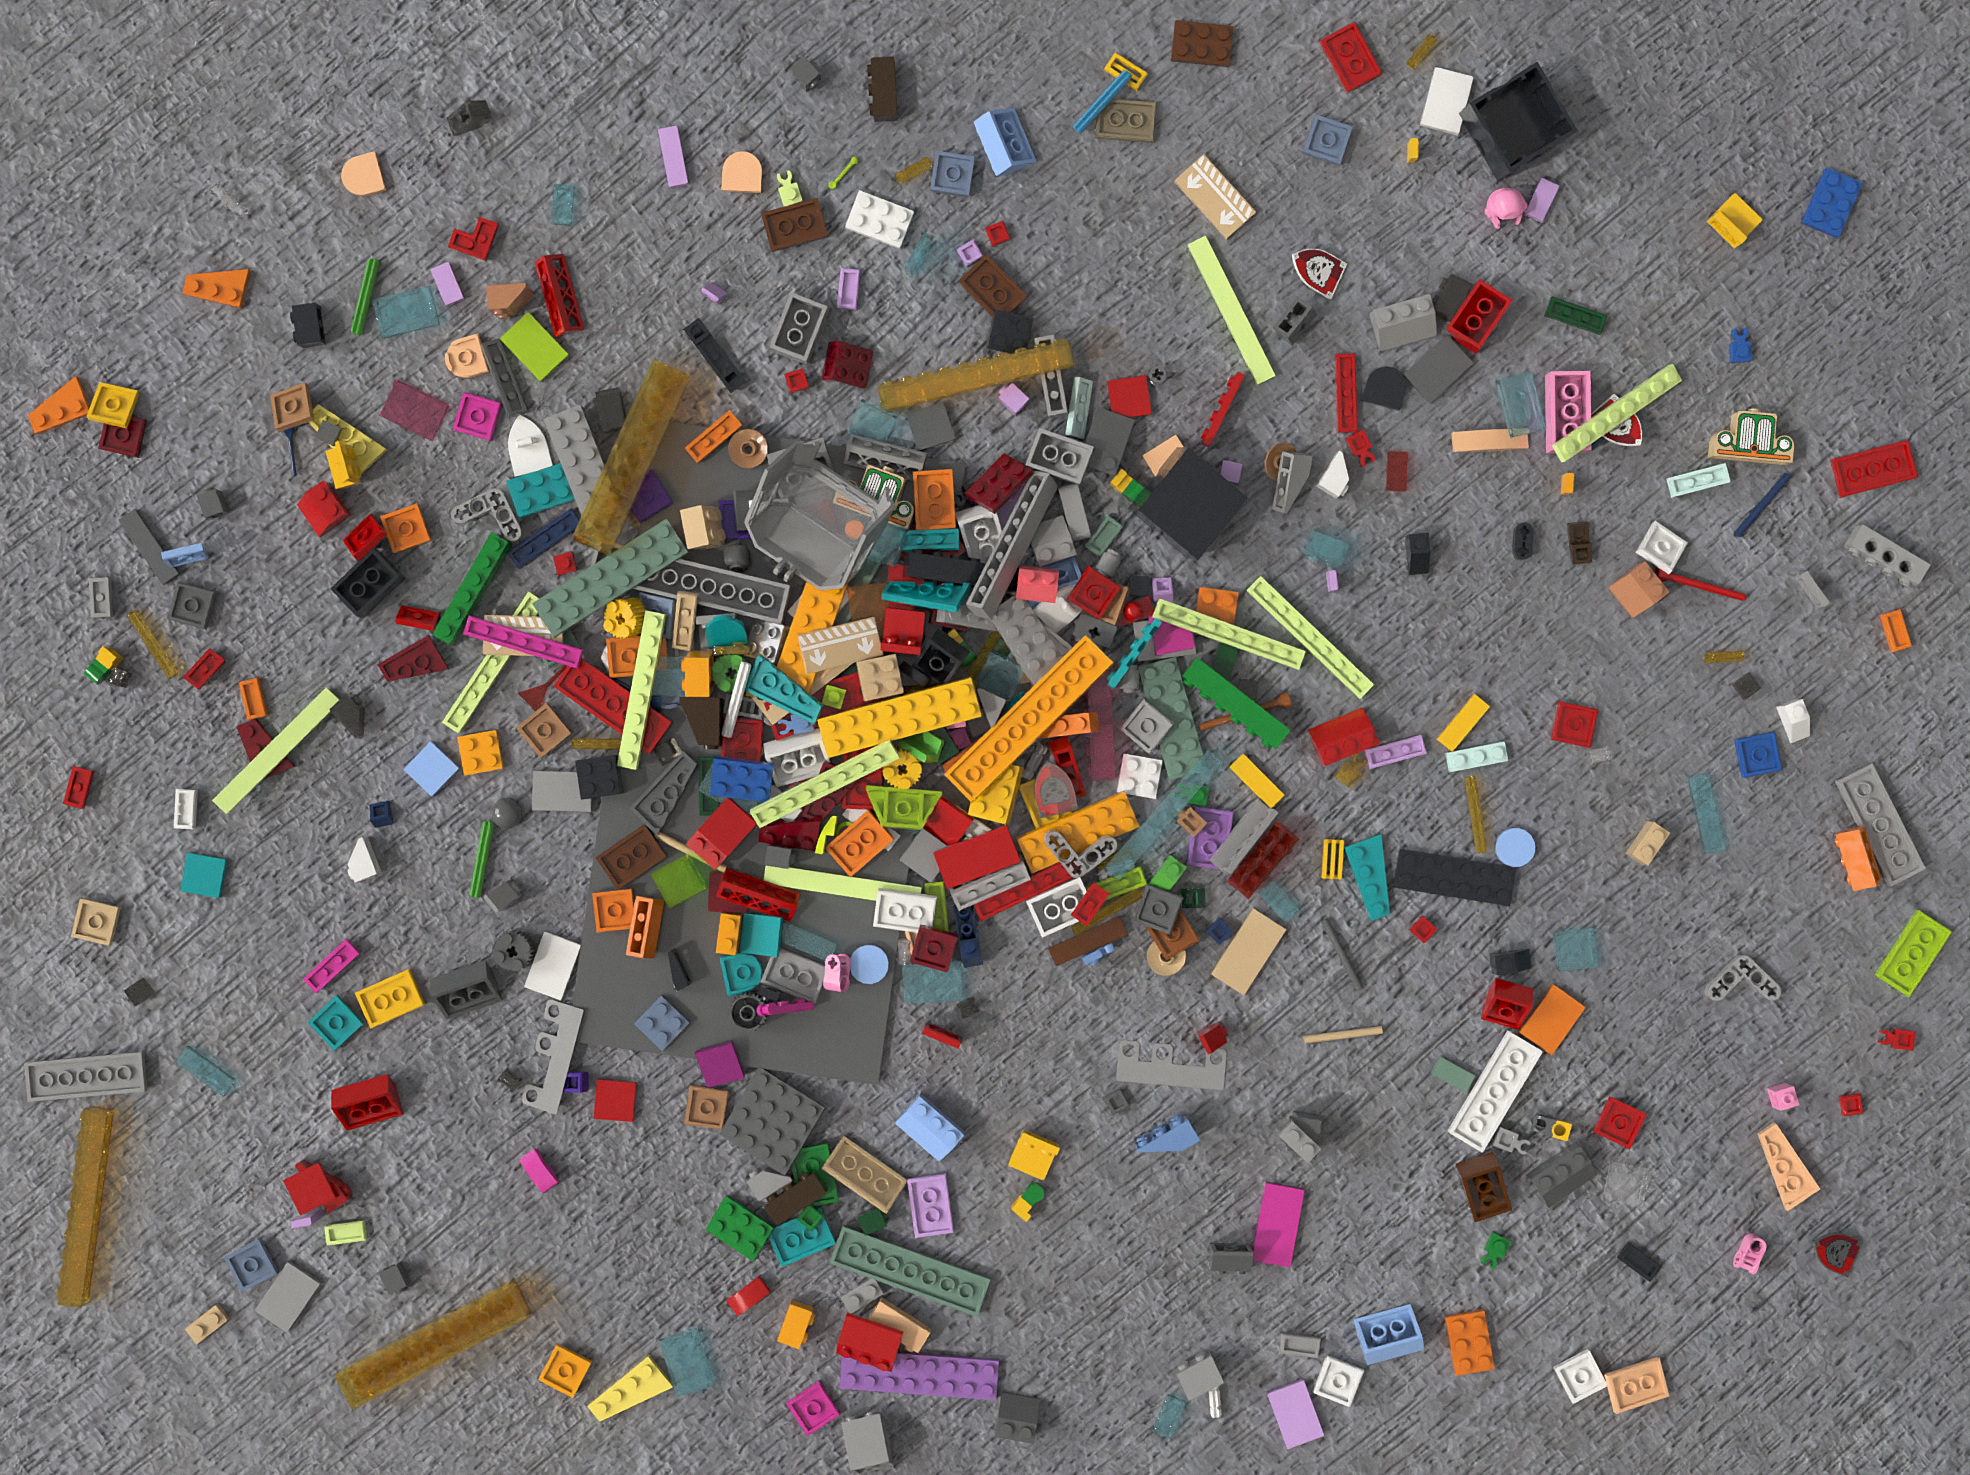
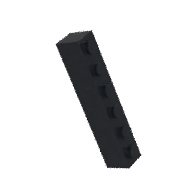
M912 549V552L905 553L902 577L957 585L970 583L971 587H975L986 563H981L978 558H969L967 561L961 560L962 556L950 555V558L942 557L943 553L931 552V555L923 554V550ZM1017 568L1006 592L1017 593L1019 568Z

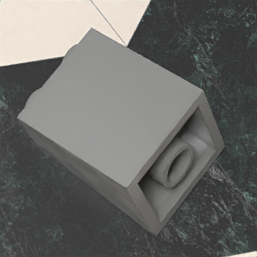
M869 1412L865 1414V1417L859 1419L857 1416L846 1418V1422L841 1423L849 1467L852 1473L860 1475L894 1466L883 1417L880 1413Z

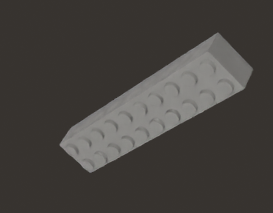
M597 539L591 566L624 545ZM678 559L632 589L677 599L678 591L698 594L697 605L783 625L792 587L770 580Z

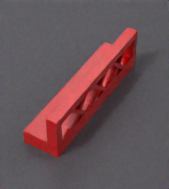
M564 254L542 256L535 261V266L555 337H562L568 332L583 331L585 328ZM552 260H559L560 271L554 267ZM559 278L565 282V290L559 286ZM564 297L570 300V309L564 305ZM570 316L576 320L577 326L570 327L568 320Z
M726 868L716 897L771 916L783 917V920L791 922L798 906L800 893ZM723 888L732 890L733 893L728 894L722 891ZM748 895V896H750L752 899H751V900H746V899H743L742 896ZM761 902H768L771 906H763ZM780 908L789 909V914L781 912Z

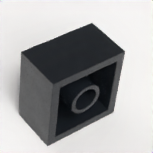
M938 628L912 666L936 684L942 685L949 683L970 651Z
M618 755L575 761L581 800L624 794L620 766H617Z

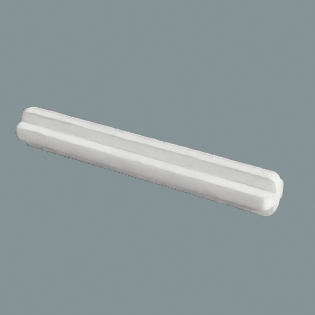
M741 662L722 729V736L731 738L751 669V664L748 662Z

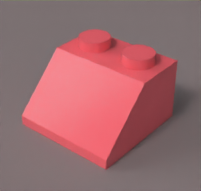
M1019 565L1016 599L1056 603L1059 569Z

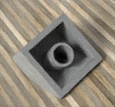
M1063 515L1040 522L1030 542L1039 567L1077 555Z
M1210 1351L1197 1354L1195 1359L1189 1362L1187 1360L1178 1364V1368L1175 1369L1189 1401L1224 1383L1221 1372Z

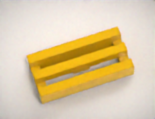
M1116 52L1104 68V71L1115 78L1120 73L1112 69L1111 66L1120 72L1123 70L1128 71L1132 76L1131 79L1136 81L1137 84L1130 80L1126 85L1135 91H1138L1148 75L1146 71ZM1115 59L1124 64L1125 66H1127L1128 68H1130L1131 70L1135 71L1139 75H1141V77H1137L1127 69L1115 63Z
M1323 839L1321 878L1342 879L1344 840ZM1328 843H1332L1330 874H1326ZM1336 844H1339L1337 875H1334Z

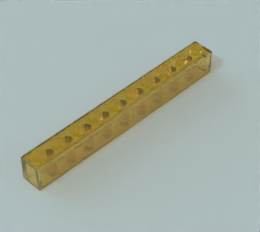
M1064 338L1053 341L1054 344L1046 345V343L1034 345V349L1030 350L1020 348L1010 355L1000 353L994 359L984 357L977 359V363L969 364V362L958 364V367L953 369L943 367L939 369V372L933 374L931 371L920 373V377L916 378L912 376L903 377L900 382L896 383L894 381L883 382V386L877 387L882 410L890 412L1074 367L1076 365L1071 343L1068 340L1065 341Z
M90 1106L83 1109L80 1115L81 1130L77 1135L79 1146L74 1157L76 1168L72 1174V1181L74 1183L69 1195L71 1205L67 1212L68 1228H66L64 1233L66 1243L61 1254L63 1265L59 1271V1278L61 1280L56 1292V1297L58 1298L57 1305L81 1308L89 1303L114 1109Z

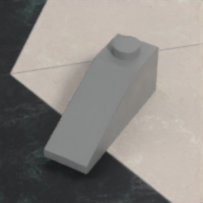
M1282 451L1273 510L1288 513L1309 477L1313 456L1301 452Z

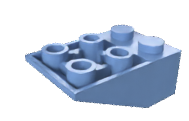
M1177 1114L1170 1119L1171 1122L1168 1124L1156 1126L1151 1134L1139 1136L1134 1144L1138 1153L1183 1151L1199 1142L1200 1139L1185 1114Z

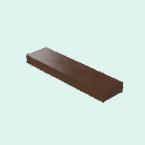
M1119 916L1049 947L1048 950L1055 965L1058 966L1128 934Z

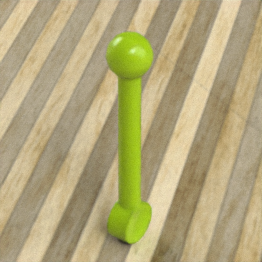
M852 157L851 162L834 181L829 182L831 190L836 189V184L854 164L858 163L857 157Z

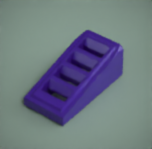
M588 1072L567 1073L563 1092L583 1093L589 1090Z

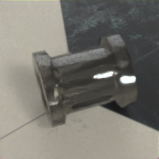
M507 1067L499 1076L497 1082L503 1083L513 1093L523 1078L516 1077Z

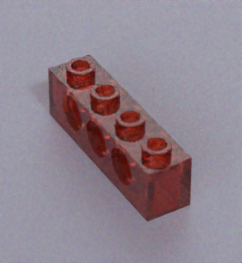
M1276 822L1226 882L1238 893L1249 899L1299 841V838L1287 827Z

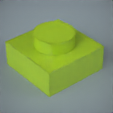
M827 685L822 704L841 709L846 690Z

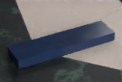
M571 508L507 553L517 568L520 569L583 526V523Z

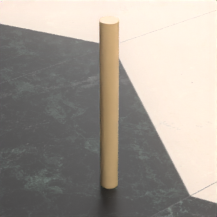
M662 832L659 835H654L656 839L707 864L686 844ZM722 864L717 870L724 873L727 865Z
M1382 1026L1307 1035L1303 1036L1304 1044L1378 1035L1383 1034Z

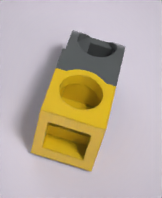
M1535 1114L1531 1130L1568 1141L1572 1124L1569 1121Z

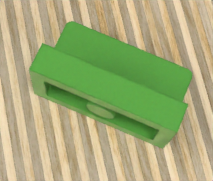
M926 731L911 735L909 739H899L897 746L907 752H911L912 756L924 763L938 762L944 740Z

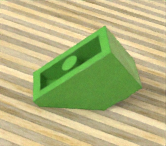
M1168 855L1148 884L1169 891L1187 867L1171 855Z

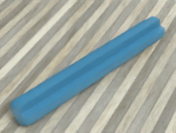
M1123 70L1074 124L1073 128L1077 133L1081 134L1131 80L1132 76L1128 71Z

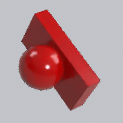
M1149 596L1125 604L1117 627L1119 628L1152 616L1154 610Z

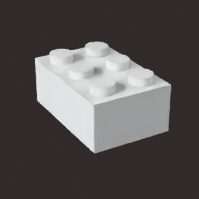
M1080 877L1071 879L1026 900L1042 938L1078 922L1070 914L1086 893Z

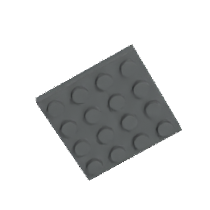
M758 1067L721 1130L720 1135L786 1176L826 1107L768 1070Z

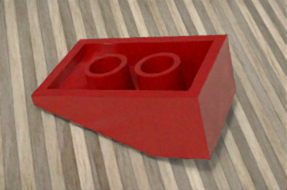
M727 797L689 839L686 845L716 870L732 854L757 823L736 802Z

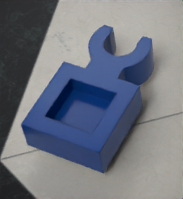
M1737 328L1731 330V337L1734 342L1729 344L1730 363L1752 361L1751 341L1745 342V338L1748 335L1747 328L1742 329L1741 336L1737 334Z

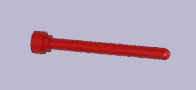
M1658 567L1654 572L1661 582L1669 580L1740 601H1744L1747 598L1744 593L1674 573L1667 574Z

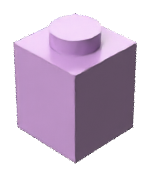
M1013 383L1009 386L1006 384L998 392L1000 394L999 401L1015 416L1029 402V398Z

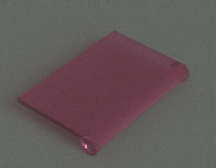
M395 379L392 385L393 388L379 416L432 441L449 405Z

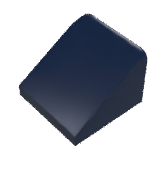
M389 801L370 804V822L375 828L394 824Z

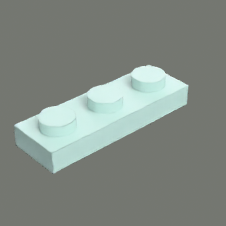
M1074 377L1066 436L1076 439H1084L1093 385L1091 380Z
M1726 463L1666 479L1671 498L1731 482Z
M1505 742L1445 753L1449 772L1508 761Z

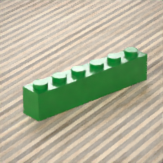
M490 533L434 630L433 636L449 645L455 646L466 627L468 617L473 615L508 554L507 552L513 544L497 534Z
M1198 657L1183 674V683L1191 689L1196 687L1200 691L1199 695L1206 701L1209 699L1214 701L1216 709L1222 713L1228 712L1231 715L1230 719L1237 725L1242 723L1246 726L1245 731L1252 737L1256 735L1262 739L1261 744L1269 750L1271 748L1277 749L1291 731Z

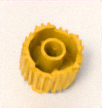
M630 597L609 602L604 613L606 615L604 617L606 619L603 624L604 629L620 639L635 637L641 634L645 611H647L644 609L645 606H642L641 599L638 600V598Z
M897 746L896 750L900 759L883 766L882 771L885 780L887 779V783L890 782L891 786L894 785L895 788L898 786V789L904 790L910 788V786L912 787V784H916V781H919L922 774V762L912 756L911 752H907ZM898 765H906V769H899Z

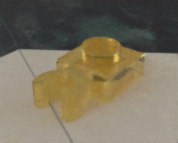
M733 642V646L714 647V655L750 654V646H745V642Z
M1359 753L1352 756L1351 764L1344 762L1334 776L1335 779L1349 789L1353 787L1362 774L1358 770L1359 767H1363L1367 763L1365 758L1361 763L1356 761Z

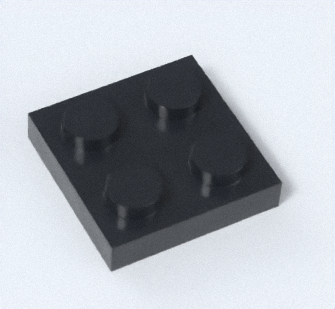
M995 309L986 348L1025 357L1034 318Z

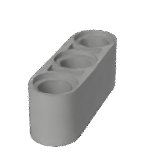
M1073 483L1058 487L1060 501L1072 541L1076 542L1091 538L1078 484Z

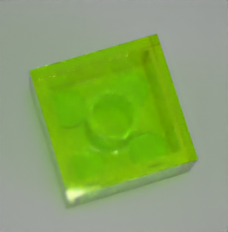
M688 854L651 873L669 908L707 888Z

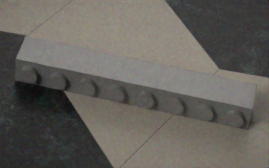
M1033 470L1034 474L1028 479L966 603L975 616L992 620L1058 488V485L1049 473Z

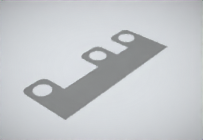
M554 1000L547 1002L544 1018L560 1025L557 1036L544 1032L538 1035L535 1046L536 1051L551 1056L543 1089L530 1084L526 1085L522 1095L523 1104L557 1115L584 1012L583 1009ZM551 1005L559 1007L560 1012L557 1017L549 1015L548 1009ZM544 1037L549 1038L551 1041V1046L548 1050H543L540 1047V1040ZM531 1089L537 1092V1099L534 1102H529L526 1098L527 1091Z
M1122 1040L1119 1044L1116 1081L1224 1090L1227 1052L1224 1049L1214 1051L1222 1055V1062L1220 1064L1211 1063V1054L1208 1055L1206 1052L1205 1067L1172 1064L1173 1047L1170 1044H1154L1151 1062L1138 1061L1140 1045L1137 1041ZM1127 1044L1135 1047V1054L1131 1057L1123 1054V1047ZM1160 1047H1165L1169 1052L1168 1057L1164 1060L1156 1056V1051Z

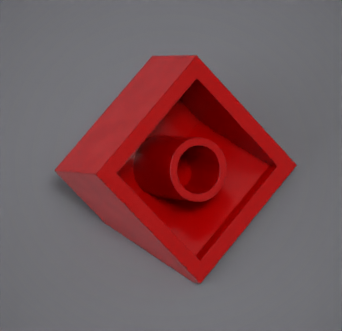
M326 481L320 482L307 491L297 504L318 537H322L352 516L332 485Z
M1495 978L1488 990L1481 1019L1519 1030L1533 1007V988Z

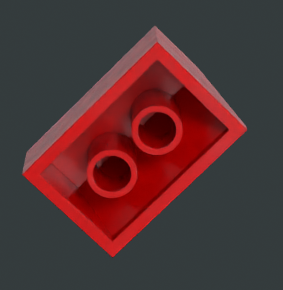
M1479 279L1446 330L1459 344L1477 354L1513 300Z
M1363 708L1307 730L1322 766L1330 765L1380 744L1374 727Z
M389 1074L331 1090V1109L346 1131L403 1115L396 1085Z
M847 1312L836 1353L844 1358H851L862 1364L877 1367L879 1370L892 1372L899 1355L903 1331Z

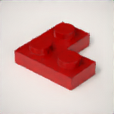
M479 217L473 235L454 228L448 248L487 261L499 224Z

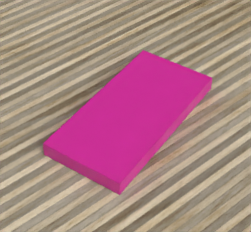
M1265 1182L1253 1246V1261L1291 1267L1304 1189Z

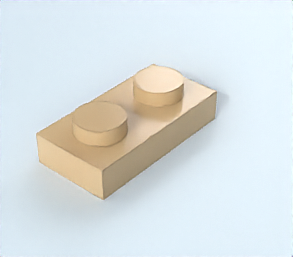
M217 1303L185 1328V1330L197 1345L230 1318Z

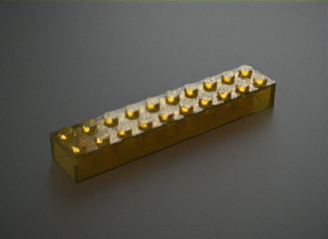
M653 359L573 534L574 541L611 556L688 386L690 375Z
M512 1278L342 1367L334 1376L353 1410L529 1317L532 1311L515 1278Z

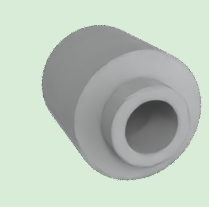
M1108 549L1101 556L1095 570L1105 577L1112 578L1121 563L1120 559L1122 556Z
M1131 665L1120 680L1119 689H1123V693H1135V689H1139V670H1137V665Z

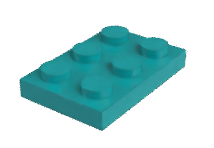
M561 463L506 480L519 519L575 501Z
M821 1206L817 1209L823 1213ZM825 1215L812 1231L795 1217L778 1226H774L775 1229L769 1237L781 1267L836 1244Z

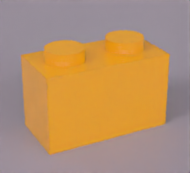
M721 913L716 953L738 954L743 914Z
M791 1300L777 1342L797 1349L800 1348L801 1343L805 1344L809 1334L805 1331L808 1325L812 1326L816 1315L812 1313L814 1307Z

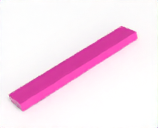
M473 616L468 617L463 635L577 669L584 652L583 649Z

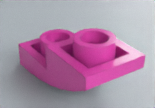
M538 1149L531 1150L519 1159L531 1180L542 1193H546L559 1183L552 1167L546 1165Z

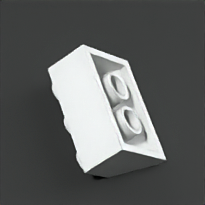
M820 728L764 743L765 758L768 763H774L772 777L776 788L815 777L819 774L824 761L831 763L830 758L827 757Z

